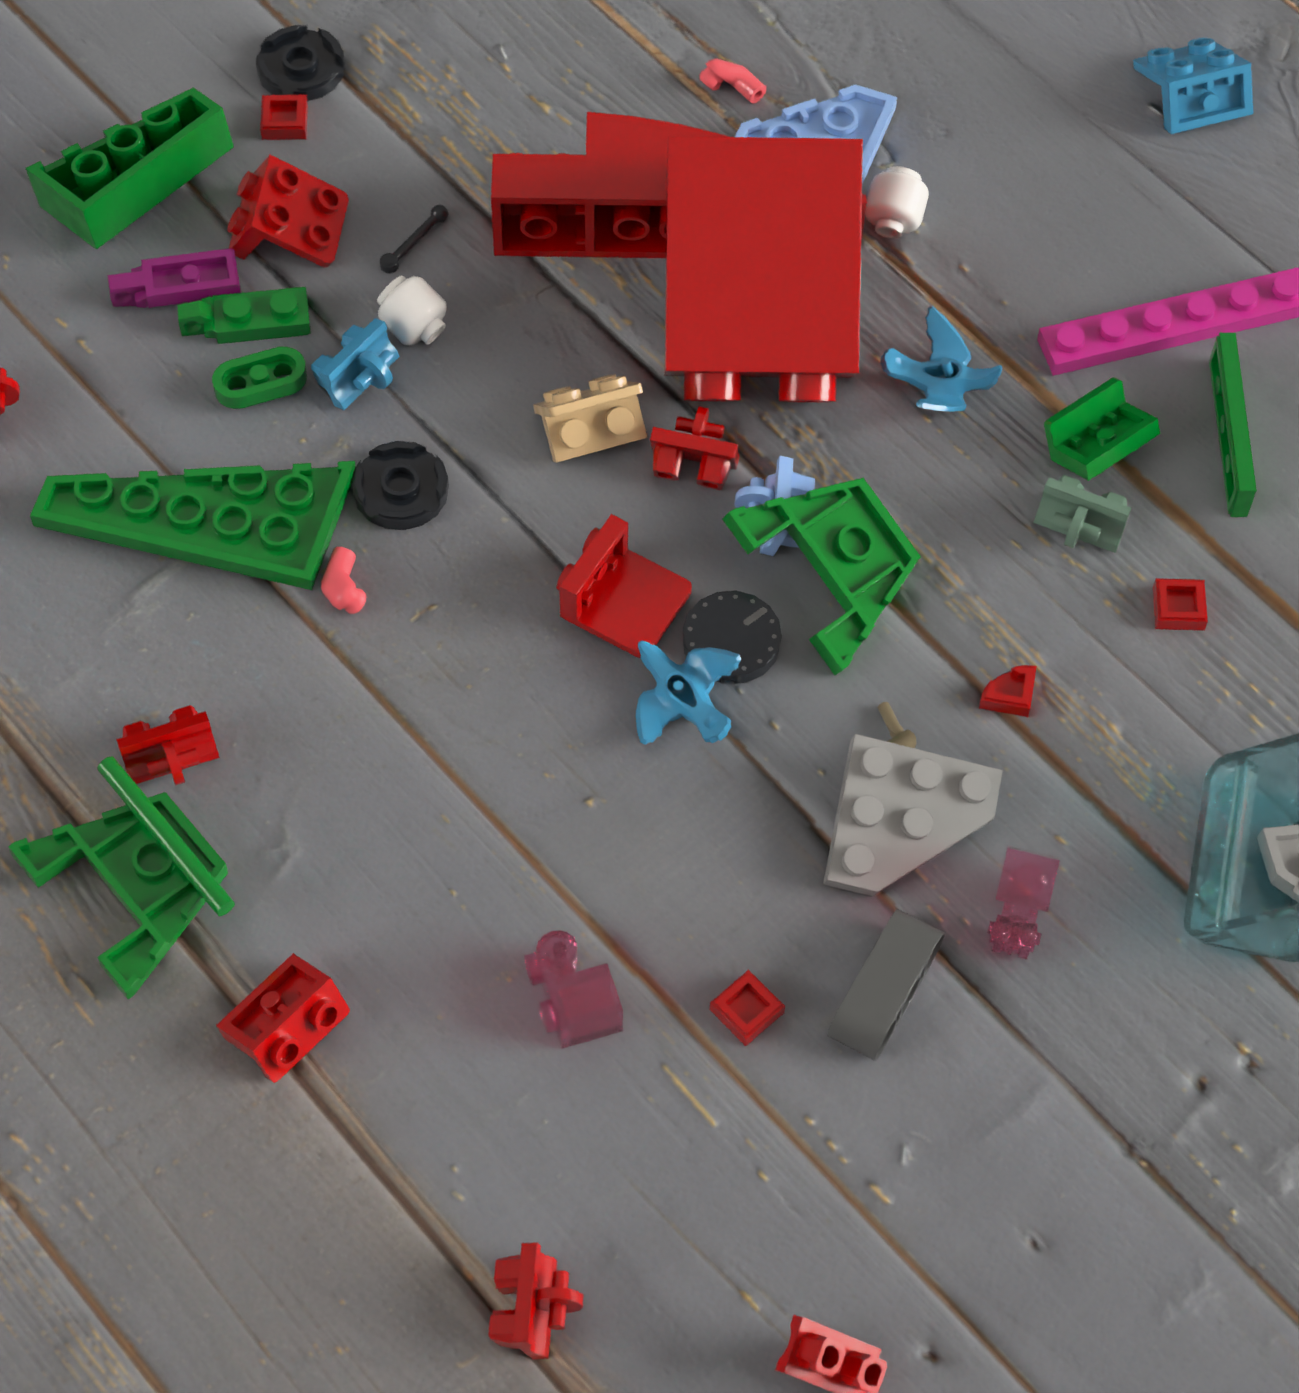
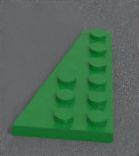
M355 461L338 462V467L312 468L311 463L293 464V468L287 470L265 471L258 465L184 469V475L158 476V471H139V477L110 478L106 473L47 476L30 517L35 527L313 590L349 493L356 466Z

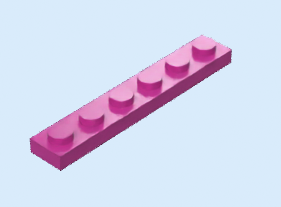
M1299 268L1039 328L1037 341L1053 376L1214 338L1219 333H1235L1298 318Z

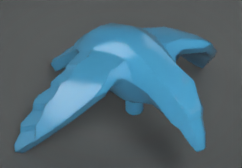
M934 306L928 307L925 319L927 324L926 334L931 341L932 350L929 360L918 362L908 358L894 348H889L881 356L880 364L888 376L908 382L924 391L926 399L918 400L916 406L933 411H965L967 405L963 399V394L968 391L989 390L998 382L1002 372V365L982 369L968 367L967 364L971 360V355L960 334Z
M640 641L638 648L641 660L652 673L657 683L654 689L644 691L638 699L636 728L640 743H653L657 737L662 735L663 728L670 721H675L682 717L696 725L705 742L714 743L725 738L731 728V720L714 707L708 694L713 688L714 682L718 681L722 676H730L732 671L738 668V664L741 661L740 655L718 648H696L688 652L683 664L678 665L669 659L656 645Z

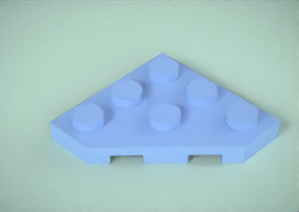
M852 85L840 89L837 97L819 103L814 98L782 109L781 116L760 122L758 118L743 122L735 137L863 139V184L895 112L897 97L859 85Z

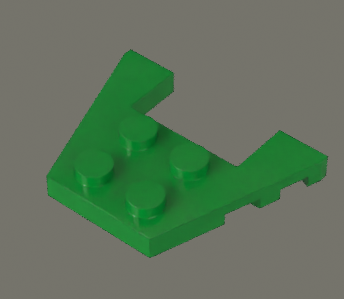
M864 478L810 490L806 494L786 499L780 497L768 500L761 505L745 508V506L735 508L722 518L747 555L782 531L787 530L842 606L845 614L809 639L834 675H837L849 666L853 660L852 656L860 644L866 640L875 626L874 623L884 608L892 601L921 557Z
M166 792L148 797L220 884L228 874L226 863ZM127 805L103 812V818L76 827H73L70 823L52 829V835L31 842L24 838L9 845L8 848L13 858L38 888L81 858H85L141 926L97 957L100 966L127 999L136 994L206 903L200 893Z

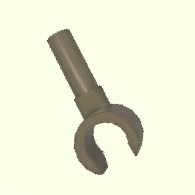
M888 702L879 704L878 710L892 737L887 742L915 748L916 737L914 733L908 729L904 731Z

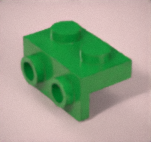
M1115 377L1104 382L1044 422L1051 460L1088 481L1103 473L1107 468L1138 450L1160 434L1158 418L1127 403L1123 383Z

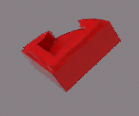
M1016 666L1011 668V671L998 676L993 681L991 680L983 690L979 709L1028 717L1037 666Z

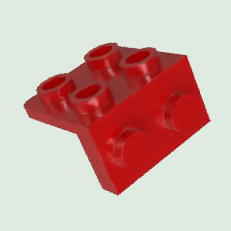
M271 154L254 173L248 171L244 175L237 190V196L242 198L240 207L233 213L227 231L232 234L229 248L234 249L235 256L245 260L263 239H266L321 267H328L335 260L349 202L348 195L343 190Z
M611 514L601 529L595 527L590 532L584 543L583 554L575 565L569 563L558 579L556 588L560 593V617L633 656L641 658L638 643L646 641L651 645H657L691 596L692 584L686 578L629 550L628 522Z

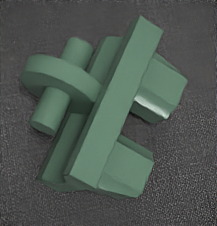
M1063 475L1059 480L1048 478L1033 523L1067 535L1064 542L1065 546L1074 548L1079 539L1116 553L1132 508L1126 506L1127 499L1124 496L1113 492L1102 494V496L1084 490L1080 480Z

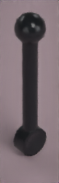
M443 205L434 206L431 210V216L393 254L386 253L381 256V270L385 273L397 271L399 267L398 261L437 222H444L448 218L449 212L447 208Z

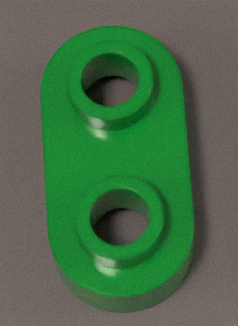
M282 346L222 363L214 371L212 383L216 399L223 406L232 409H242L298 392L307 381L305 359L299 351L291 347ZM281 375H289L283 378H278ZM237 387H242V388H243V389H240V390H233L234 388H237Z

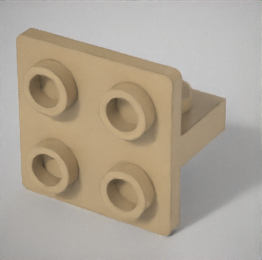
M616 374L589 380L590 389L580 391V388L571 389V386L543 393L545 401L533 404L535 414L542 416L553 462H561L648 438L637 394L643 393L641 383L630 382L626 380V376L616 377Z

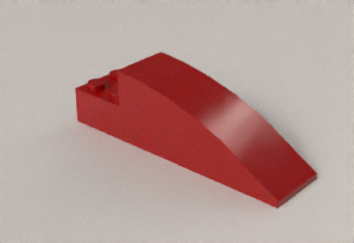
M587 112L586 155H569L565 153L493 154L491 211L494 256L666 258L668 136H729L678 123L637 116ZM862 194L861 243L867 203L866 195Z

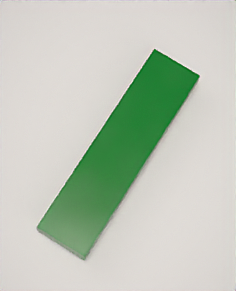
M1219 333L1212 349L1209 366L1227 509L1230 517H1247L1257 489L1236 333Z

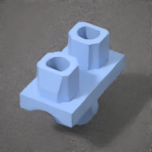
M779 456L776 472L767 476L765 481L760 477L751 478L750 486L743 487L736 492L734 506L735 508L743 506L749 508L780 497L786 499L806 494L808 491L815 489V478L793 472L794 459ZM784 530L760 546V554L774 556L780 545L799 547L787 530Z

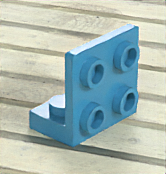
M1212 38L1193 39L1188 42V46L1174 50L1167 47L1155 48L1148 51L1147 56L1133 60L1136 71L1162 87L1164 129L1171 134L1253 114L1251 62L1235 54L1233 50L1216 43Z

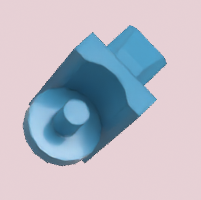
M375 318L365 328L356 325L351 326L343 334L341 341L343 349L335 357L322 354L311 364V370L317 383L328 391L335 407L345 410L370 385L379 389H385L392 383L393 376L388 367L400 356L387 336V326L384 321Z

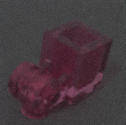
M1011 846L1006 847L995 894L996 900L1004 902L1001 915H997L996 921H990L987 931L990 934L989 942L992 943V952L1001 953L1003 951L1007 952L1009 956L1016 954L1018 958L1027 960L1029 952L1033 953L1035 946H1039L1042 933L1037 932L1038 924H1036L1038 910L1048 912L1060 862L1058 857Z
M556 930L542 936L538 941L536 951L524 955L525 967L531 985L542 984L546 996L545 1001L539 1002V1009L546 1032L556 1031L562 1049L622 1032L623 1008L608 964L605 963L575 972L578 966L577 942L568 932Z

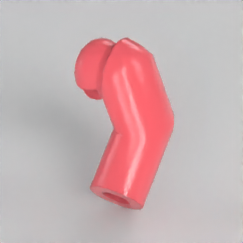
M717 58L706 62L707 67L699 75V79L713 91L718 90L722 82L726 81L752 104L760 101L766 93V86L744 66Z
M335 547L321 579V590L338 610L345 609L349 614H355L363 608L366 602V593L362 589L356 588V583L349 577L356 560V555L347 548Z

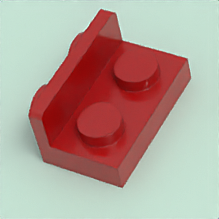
M293 953L228 1013L216 1027L225 1040L254 1059L266 1078L276 1083L349 1014L350 1008L331 977Z

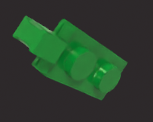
M306 286L214 295L213 297L202 298V301L178 304V323L182 336L205 334V338L217 339L218 344L311 334Z

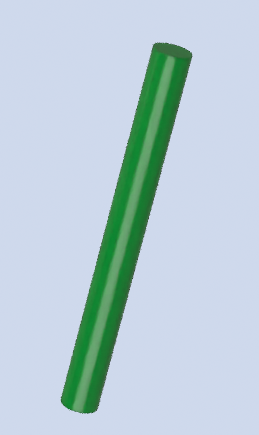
M113 756L103 759L97 767L99 773L218 916H224L230 912L235 902L118 761Z

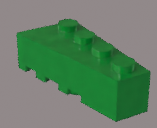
M193 87L141 112L142 120L132 125L120 126L118 123L103 130L105 138L82 149L76 143L62 150L63 158L49 165L43 166L41 161L26 167L25 169L39 206L97 250L234 148L226 117L221 106Z

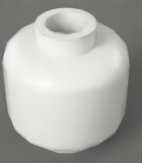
M899 166L889 167L886 171L875 175L866 200L865 217L867 221L875 226V231L879 235L896 239L900 238L904 233H911L919 228L929 196L926 185L921 181V176L911 169Z
M401 275L387 285L377 299V303L380 305L378 319L384 321L387 329L404 345L412 346L421 340L428 345L446 327V324L442 321L447 310L446 302L421 277L412 276L406 279Z

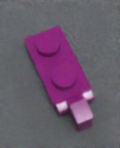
M232 248L141 260L142 265L131 269L129 273L108 275L109 293L113 307L136 306L138 308H152L202 301V298L213 297L214 295L241 293L235 252Z

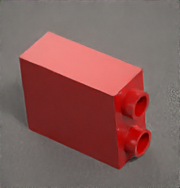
M668 136L664 376H684V400L708 402L741 401V377H779L780 402H836V378H852L859 374L863 139Z

